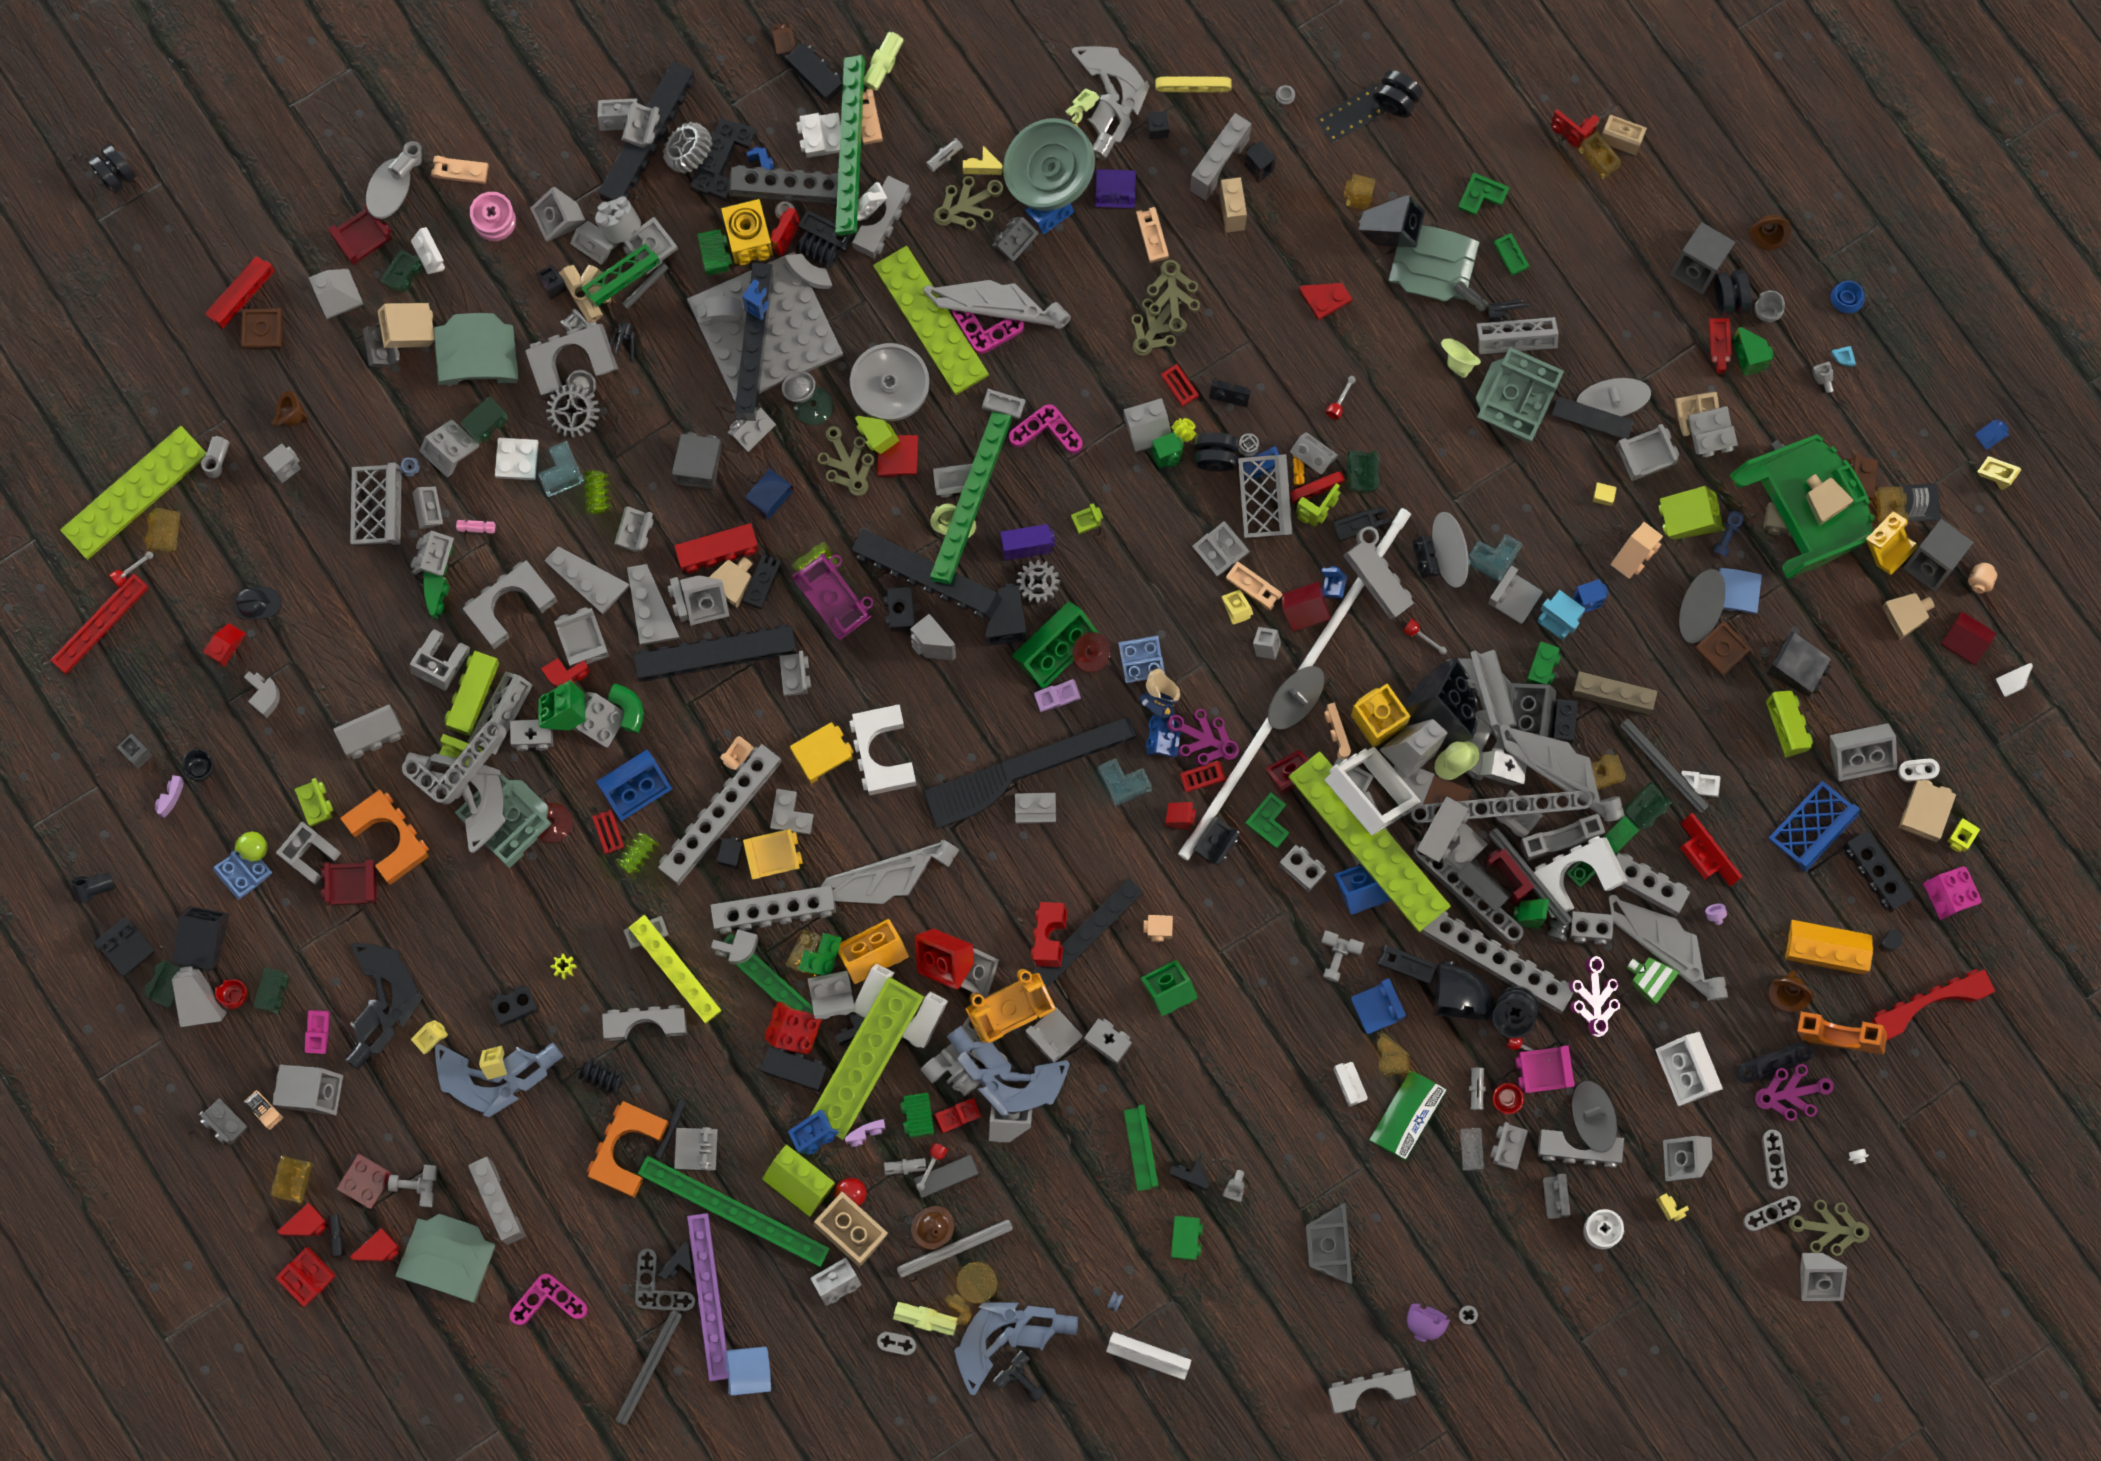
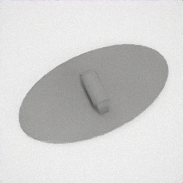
M397 158L384 162L375 171L369 182L366 204L369 213L375 218L383 219L392 215L401 206L408 193L410 172L402 180H397L388 172V167Z
M1609 379L1585 389L1579 395L1576 402L1622 417L1642 408L1650 399L1651 390L1647 384L1636 379Z
M1441 512L1436 516L1432 529V540L1435 549L1434 556L1437 557L1440 573L1445 581L1452 587H1460L1465 583L1468 574L1469 562L1466 541L1457 520L1450 513Z

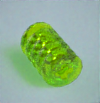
M597 470L586 471L583 473L586 476L584 483L587 484L584 487L587 492L585 494L587 499L585 505L588 507L586 513H604L605 509L611 508V505L605 504L606 501L610 500V497L604 496V494L610 492L609 489L604 488V486L609 485V482L603 481V479L609 477V474Z
M636 833L635 835L638 840H631L633 847L626 846L628 853H621L624 860H616L617 864L633 877H635L632 873L633 871L640 872L637 865H645L642 858L650 859L647 852H655L651 846L659 847V844L645 833Z

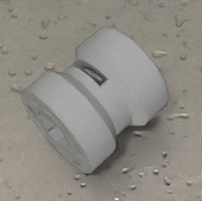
M1251 433L1244 434L1239 441L1240 454L1246 458L1256 455L1259 447L1258 438Z

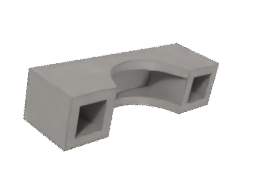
M887 176L882 186L887 197L883 202L886 206L884 217L874 225L861 226L852 242L853 249L872 258H875L877 253L880 254L882 252L885 237L891 235L894 220L898 221L902 213V205L904 203L907 204L911 196L909 185L890 176Z
M1598 813L1554 831L1540 832L1522 838L1520 846L1525 860L1528 862L1588 842V840L1596 836L1601 838L1605 834V830Z
M680 1005L668 1006L669 1009L660 1010V1007H649L648 1011H640V1008L628 1009V1012L620 1013V1010H608L607 1014H602L603 1036L605 1041L626 1040L630 1030L643 1022L657 1024L663 1029L667 1037L687 1035L686 1010L681 1008Z
M1541 1130L1539 1133L1538 1157H1543L1542 1160L1555 1161V1158L1563 1159L1564 1163H1575L1576 1160L1584 1161V1165L1595 1166L1596 1163H1604V1167L1616 1168L1617 1165L1622 1163L1624 1138L1616 1137L1613 1147L1607 1152L1600 1153L1593 1149L1578 1150L1567 1143L1561 1131Z
M1404 1368L1392 1370L1393 1374L1387 1376L1382 1372L1373 1374V1379L1369 1380L1359 1377L1352 1379L1351 1384L1344 1385V1381L1331 1384L1332 1388L1328 1389L1333 1414L1354 1410L1359 1395L1365 1390L1372 1388L1384 1390L1394 1401L1415 1396L1416 1393L1410 1370L1405 1371Z

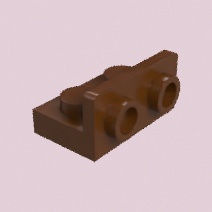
M1856 454L1853 459H1850L1849 464L1860 479L1868 499L1872 500L1874 497L1878 460L1862 458L1860 454Z

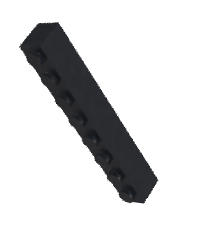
M672 61L647 105L651 109L654 107L659 108L658 114L660 115L659 121L653 129L655 136L652 143L641 148L626 142L598 191L600 199L610 202L624 196L629 201L630 192L633 187L635 188L638 185L641 172L647 169L651 154L654 155L659 147V140L667 134L668 124L670 121L673 122L677 116L676 110L679 105L682 106L687 97L685 94L695 84L696 79L693 70Z
M752 264L750 284L754 279L759 282V293L766 288V295L762 300V304L764 306L765 302L768 301L769 307L763 314L764 318L762 320L748 312L746 313L734 411L736 420L756 421L774 275L772 264Z
M864 529L852 548L858 560L864 563L869 561L873 563V567L880 571L886 569L891 576L897 579L901 576L906 579L908 584L914 587L917 585L922 586V590L931 595L936 593L940 595V599L948 603L953 601L957 607L964 611L968 608L973 611L975 616L981 619L984 616L991 619L1002 600L997 592L957 573H954L950 585L931 581L930 575L935 565L934 562Z
M779 625L773 630L762 628L758 629L756 633L751 634L740 632L734 637L724 635L712 641L702 639L697 641L696 644L691 645L689 643H680L677 645L678 647L670 648L669 646H663L658 648V651L642 650L634 655L638 680L639 682L771 659L783 655L797 654L792 626Z

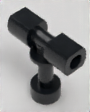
M1021 1350L1011 1360L1013 1363L1005 1371L1002 1370L993 1381L1003 1389L1010 1381L1014 1383L1017 1380L1031 1393L1029 1398L1036 1403L1046 1390L1040 1385L1036 1388L1023 1375L1025 1370L1022 1368L1030 1358Z

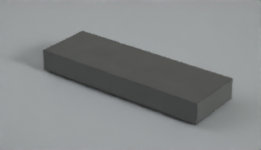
M971 1155L931 1171L924 1183L925 1188L919 1191L921 1198L978 1175L979 1173ZM924 1175L914 1178L916 1186L921 1182Z

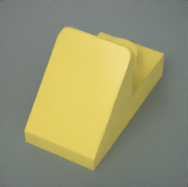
M983 146V161H979L976 158L963 160V174L1002 175V164Z
M1988 456L1977 472L1981 477L1995 481L2000 490H2004L2013 483L2021 468Z
M1241 590L1221 596L1232 624L1251 618L1250 615H1253L1252 608Z
M502 1046L482 1051L479 1065L487 1079L507 1075L503 1062L504 1050Z

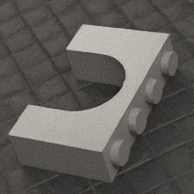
M1236 113L1233 115L1192 173L1191 192L1207 201L1217 187L1218 176L1233 152L1239 155L1249 141L1250 122Z
M592 322L585 325L586 329L578 331V328L566 332V336L561 338L560 335L548 338L549 342L544 344L541 341L530 345V349L525 350L541 395L554 393L556 389L562 390L563 385L556 368V360L559 352L571 344H577L586 350L596 376L618 370L603 324Z
M527 560L516 564L513 567V571L500 576L496 584L492 587L487 586L484 588L480 596L476 599L468 600L463 608L465 614L493 649H496L510 638L494 615V606L500 596L510 591L522 592L532 600L541 613L558 602L555 595Z
M485 1157L468 1165L501 1241L509 1245L526 1237L518 1217L513 1213L500 1185L501 1178L493 1161Z

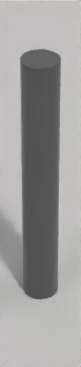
M662 263L622 303L623 307L628 310L668 267Z

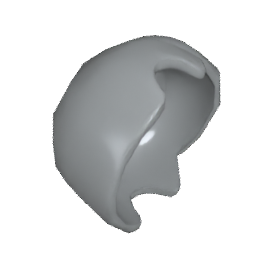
M1770 290L1762 292L1754 305L1756 317L1763 322L1769 323L1780 319L1785 309L1783 296L1778 292Z
M575 370L566 381L568 389L570 384H574L575 389L578 385H582V391L588 388L589 392L587 395L593 394L596 389V379L587 370Z

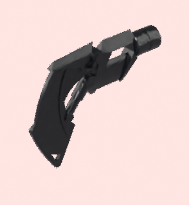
M352 943L351 948L364 975L374 977L377 1000H370L368 1002L369 1005L356 1021L350 1023L355 1031L358 1043L345 1057V1060L355 1069L359 1070L372 1053L379 1054L395 1035L393 1028L398 1022H400L402 1028L422 1000L421 992H417L415 983L408 969L399 959V952L397 950L365 943ZM358 947H359V948H366V949H364V950H362V951H360V952L357 951V948H358ZM382 979L390 982L393 992L392 1005L387 1015L384 1013L388 1009ZM381 1023L383 1033L369 1047L365 1044V1041Z

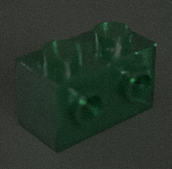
M489 396L460 423L466 432L480 444L482 441H487L495 429L503 427L507 422L508 416Z
M264 967L253 1007L257 1010L277 1015L283 1005L284 999L282 997L284 990L287 989L289 984L288 975L283 971Z

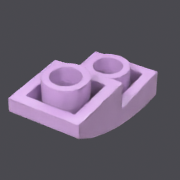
M172 775V780L167 785L169 795L160 794V799L156 800L155 811H157L160 817L165 818L170 813L181 794L184 780L180 776Z
M884 1119L857 1128L845 1137L846 1144H850L851 1147L861 1146L864 1141H867L866 1133H870V1135L882 1134V1130H886Z

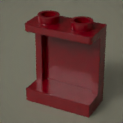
M367 204L364 205L365 209L339 227L333 225L328 228L331 236L352 265L392 240L389 234L391 229L387 223H381L378 218L373 217L368 211Z
M1505 849L1500 852L1495 850L1488 856L1485 868L1489 870L1494 865H1497L1516 888V891L1513 892L1509 899L1514 906L1532 892L1533 884Z
M365 860V863H325V868L321 869L322 880H325V888H322L321 891L322 900H325L328 906L377 904V872L374 860Z

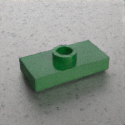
M1512 233L1493 242L1511 277L1529 268V264Z

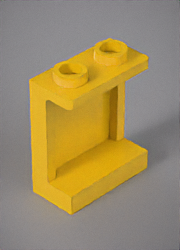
M1892 512L1866 538L1876 566L1890 575L1918 548L1914 541L1907 538L1904 530L1908 521L1895 512Z
M832 722L790 746L793 755L811 784L818 781V777L848 760L850 762L853 760L851 754L854 752L848 742L846 744L843 742L841 737L844 735L838 725L834 727Z
M791 829L743 839L752 880L800 869L799 864H803L801 853H796L795 844H798L796 832L792 833Z

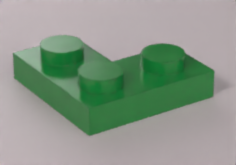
M1473 172L1458 209L1476 216L1483 200L1501 207L1510 187Z
M1270 792L1245 823V825L1275 849L1281 845L1290 833L1275 821L1286 807V804Z
M823 933L818 952L804 950L798 969L820 975L831 974L842 937Z

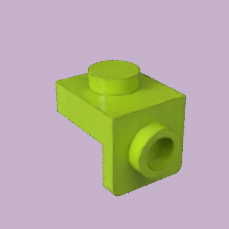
M1092 503L1089 505V508L1072 514L1071 518L1078 534H1082L1101 526L1103 516L1099 507L1095 508Z

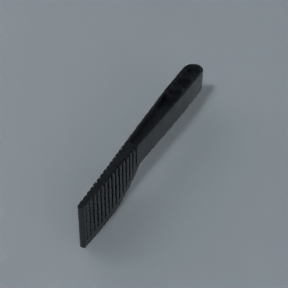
M1124 718L925 790L923 793L936 829L965 820L986 810L1003 796L1014 781L1131 741L1136 738V734L1130 718Z

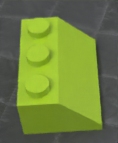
M1792 691L1772 693L1766 704L1785 758L1809 751L1813 741L1810 733H1807L1804 727L1806 726V720L1804 715L1799 712L1798 707L1800 705L1797 696H1794Z
M787 1144L773 1160L762 1178L763 1181L809 1217L812 1216L836 1185L834 1181Z

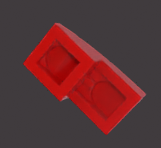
M974 1098L936 1113L933 1117L940 1133L943 1134L980 1118L981 1114Z

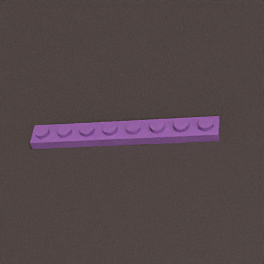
M706 1213L687 1216L709 1381L728 1379V1372L726 1371L727 1348L709 1215Z

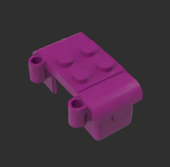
M822 553L795 573L792 578L832 633L840 641L871 618L867 610L872 607L873 600L870 597H864L859 601L836 570L841 565L842 558L839 555H833L827 559L825 554ZM832 559H838L839 564H833ZM864 600H868L870 602V605L868 607H866L863 604Z

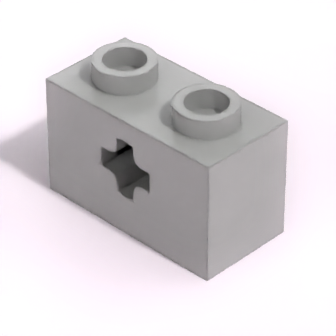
M539 720L510 721L511 746L516 751H528V748H536V750L540 751L548 750V747H553V729L540 728ZM534 732L535 736L530 740L528 736H531V733Z
M1494 748L1492 751L1483 752L1480 776L1511 786L1521 785L1525 781L1527 765L1513 755L1505 754L1504 750Z
M1098 1018L1085 1036L1084 1041L1112 1062L1118 1064L1132 1044L1129 1041L1130 1037L1123 1031H1120V1033L1113 1029L1114 1025L1106 1019L1101 1021ZM1110 1036H1112V1041L1114 1043L1109 1042L1108 1044H1106V1039L1104 1037L1109 1038Z

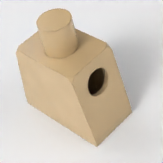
M1815 474L1806 480L1812 490L1805 497L1819 526L1849 507L1854 501L1832 478L1822 483Z
M742 557L737 565L727 560L709 577L722 580L726 601L736 608L739 606L752 580L751 575L747 573L752 563L745 557Z
M1913 593L1889 600L1884 603L1882 608L1901 640L1928 620L1929 615L1926 611L1934 608V603L1930 597L1920 601L1918 595Z

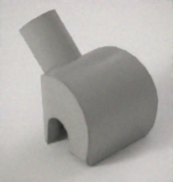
M1830 362L1814 366L1812 372L1816 382L1824 384L1826 393L1834 391L1831 383L1833 381V369Z
M1237 1170L1234 1179L1229 1180L1223 1193L1224 1197L1239 1202L1242 1201L1244 1183L1242 1182L1243 1171Z

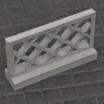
M1287 455L1238 458L1244 538L1292 534ZM1274 459L1275 468L1269 474L1261 465L1266 460ZM1263 460L1259 465L1255 462ZM1251 461L1257 466L1251 475H1248L1243 470V462ZM1259 468L1268 475L1261 485L1252 478ZM1274 472L1276 474V479L1271 476ZM1244 474L1248 477L1245 482H1244ZM1269 478L1276 482L1277 487L1272 494L1262 487ZM1249 479L1259 486L1252 495L1245 491V484ZM1260 488L1269 495L1263 504L1253 497ZM1276 491H1277V499L1273 496ZM1245 494L1250 497L1247 501H1246ZM1271 497L1278 502V508L1273 514L1264 507ZM1251 499L1260 506L1254 515L1246 510V505ZM1262 508L1271 515L1264 525L1255 518ZM1277 512L1279 513V519L1275 516ZM1247 514L1251 517L1248 522H1247ZM1272 518L1276 519L1279 522L1280 531H1270L1266 527L1267 523ZM1252 519L1262 526L1257 533H1248V524ZM1264 528L1268 532H1261V530Z
M397 463L352 467L351 545L400 544L402 472ZM379 471H386V477L380 483L375 476ZM358 472H366L369 475L362 484L357 481ZM373 479L378 486L370 493L365 486ZM383 488L386 491V496L379 502L374 495ZM363 489L369 495L360 503L357 500V494ZM373 498L378 505L369 512L364 506ZM382 507L385 510V516L379 521L373 515ZM363 508L368 515L359 522L357 520V513ZM372 517L377 522V525L369 531L364 525ZM380 527L385 529V538H376L373 534ZM363 528L368 534L363 539L356 540V533Z

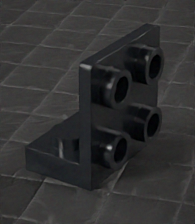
M126 916L93 942L122 976H126L155 952L150 943Z

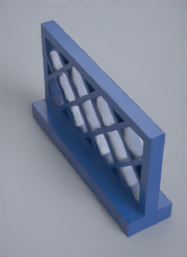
M1821 781L1774 831L1769 840L1799 864V868L1806 872L1859 816L1860 808L1855 804H1850L1824 781ZM1823 788L1829 793V799L1818 800L1817 793ZM1830 803L1831 813H1819L1818 804ZM1832 803H1842L1846 808L1843 812L1833 813ZM1807 804H1815L1816 814H1804V807ZM1819 817H1831V825L1829 827H1820ZM1802 818L1803 828L1791 829L1790 822L1793 819ZM1805 818H1817V827L1805 828ZM1818 831L1817 840L1806 841V832ZM1803 832L1804 842H1792L1791 833ZM1780 833H1789V842L1781 843L1776 837ZM1792 846H1804L1805 852L1800 858L1793 853Z

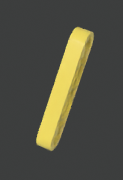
M1228 77L1156 78V90L1159 92H1228L1231 90V79Z

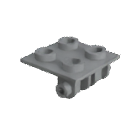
M703 1127L702 1129L676 1128L674 1169L716 1170L718 1129Z

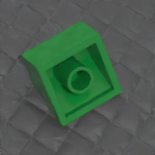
M1742 327L1737 329L1732 343L1743 377L1766 371L1774 357L1772 347L1768 346L1767 340Z
M1177 959L1141 977L1149 996L1161 1016L1169 1014L1198 999L1190 978Z

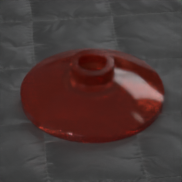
M1088 632L1080 636L1073 647V659L1076 665L1087 672H1095L1102 669L1110 658L1111 650L1108 640L1096 632ZM1091 648V653L1087 655V649Z
M557 803L546 804L549 807L547 819L553 818L555 823L542 832L538 838L547 843L560 842L571 832L572 816L564 806Z

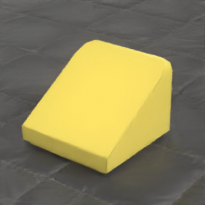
M1597 482L1592 502L1612 507L1617 487Z

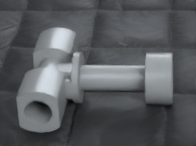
M1325 930L1321 944L1333 947L1332 951L1335 952L1330 969H1325L1323 978L1338 982L1341 974L1337 971L1343 955L1347 956L1349 952L1360 956L1364 943L1353 939L1347 941L1338 938V934Z
M424 1165L423 1177H419L418 1181L399 1180V1175H390L388 1191L397 1192L398 1188L417 1189V1194H421L419 1206L433 1208L435 1193H432L433 1181H436L438 1166Z

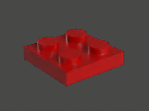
M788 207L787 211L781 214L777 229L774 228L770 235L776 255L781 257L784 256L799 229V217L796 210Z

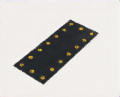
M1379 83L1372 85L1315 118L1331 143L1336 142L1388 112L1373 99V93L1379 86Z

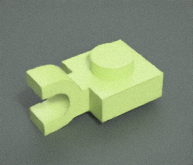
M1084 89L1072 102L1074 105L1065 112L1070 116L1075 113L1071 120L1078 124L1082 119V111L1091 109L1099 99V96L1096 92Z

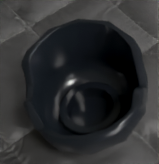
M196 748L188 751L183 757V771L189 779L200 782L208 779L213 773V760L207 751Z

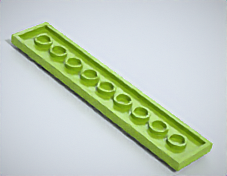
M1319 751L1289 775L1288 778L1420 933L1451 907L1450 904L1385 828L1371 835L1325 781L1331 774L1329 771L1333 766Z

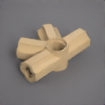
M574 265L567 266L559 274L564 279L566 287L588 323L596 322L603 316L599 307L595 308L586 295L579 298L576 294L579 291H583V286L603 272L594 266L588 265L582 276H580ZM593 286L588 291L592 295L602 287ZM611 298L606 300L604 303H611Z

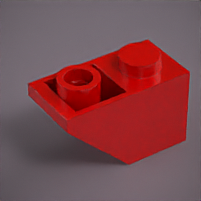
M1168 803L1165 827L1189 830V826L1194 825L1196 809H1192L1193 803Z

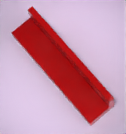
M256 256L207 310L206 316L224 329L275 272L273 266L266 260L263 261Z

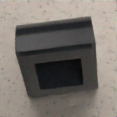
M1894 928L1889 930L1880 943L1879 948L1884 952L1895 951L1902 944V935Z

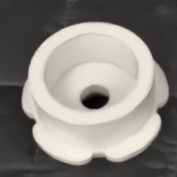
M1865 1149L1849 1152L1850 1159L1848 1160H1853L1854 1164L1865 1162V1157L1869 1155L1866 1154Z

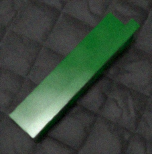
M645 243L583 286L582 290L596 308L660 263L659 258ZM646 250L649 255L640 262L637 261L638 255ZM624 264H634L633 267L624 273L621 272ZM610 274L618 275L613 281L605 284L607 276ZM593 286L602 287L592 295L588 291Z
M1138 1105V1108L1124 1110L1137 1192L1158 1188L1145 1106Z

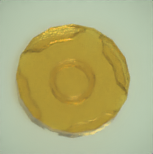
M972 1262L964 1266L958 1273L956 1280L957 1290L961 1297L975 1304L986 1302L992 1298L998 1284L993 1269L981 1262Z

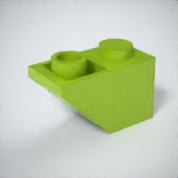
M863 416L855 418L858 423L856 427L862 435L866 436V444L871 451L875 450L882 454L900 441L891 425L884 420Z

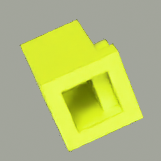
M1962 819L1947 841L1951 843L1950 848L1956 852H1961V850L1963 852L1967 851L1980 829ZM1959 835L1963 836V837H1964V841H1961L1960 839H1958V836H1959Z

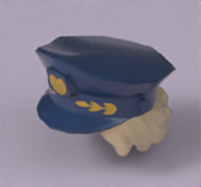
M1157 668L1150 671L1146 682L1147 692L1140 695L1141 703L1152 713L1162 718H1169L1175 715L1174 704L1179 702L1180 689L1172 680L1165 676L1162 669Z

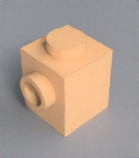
M1148 915V921H1144V933H1147V938L1151 939L1152 942H1164V939H1172L1173 916Z

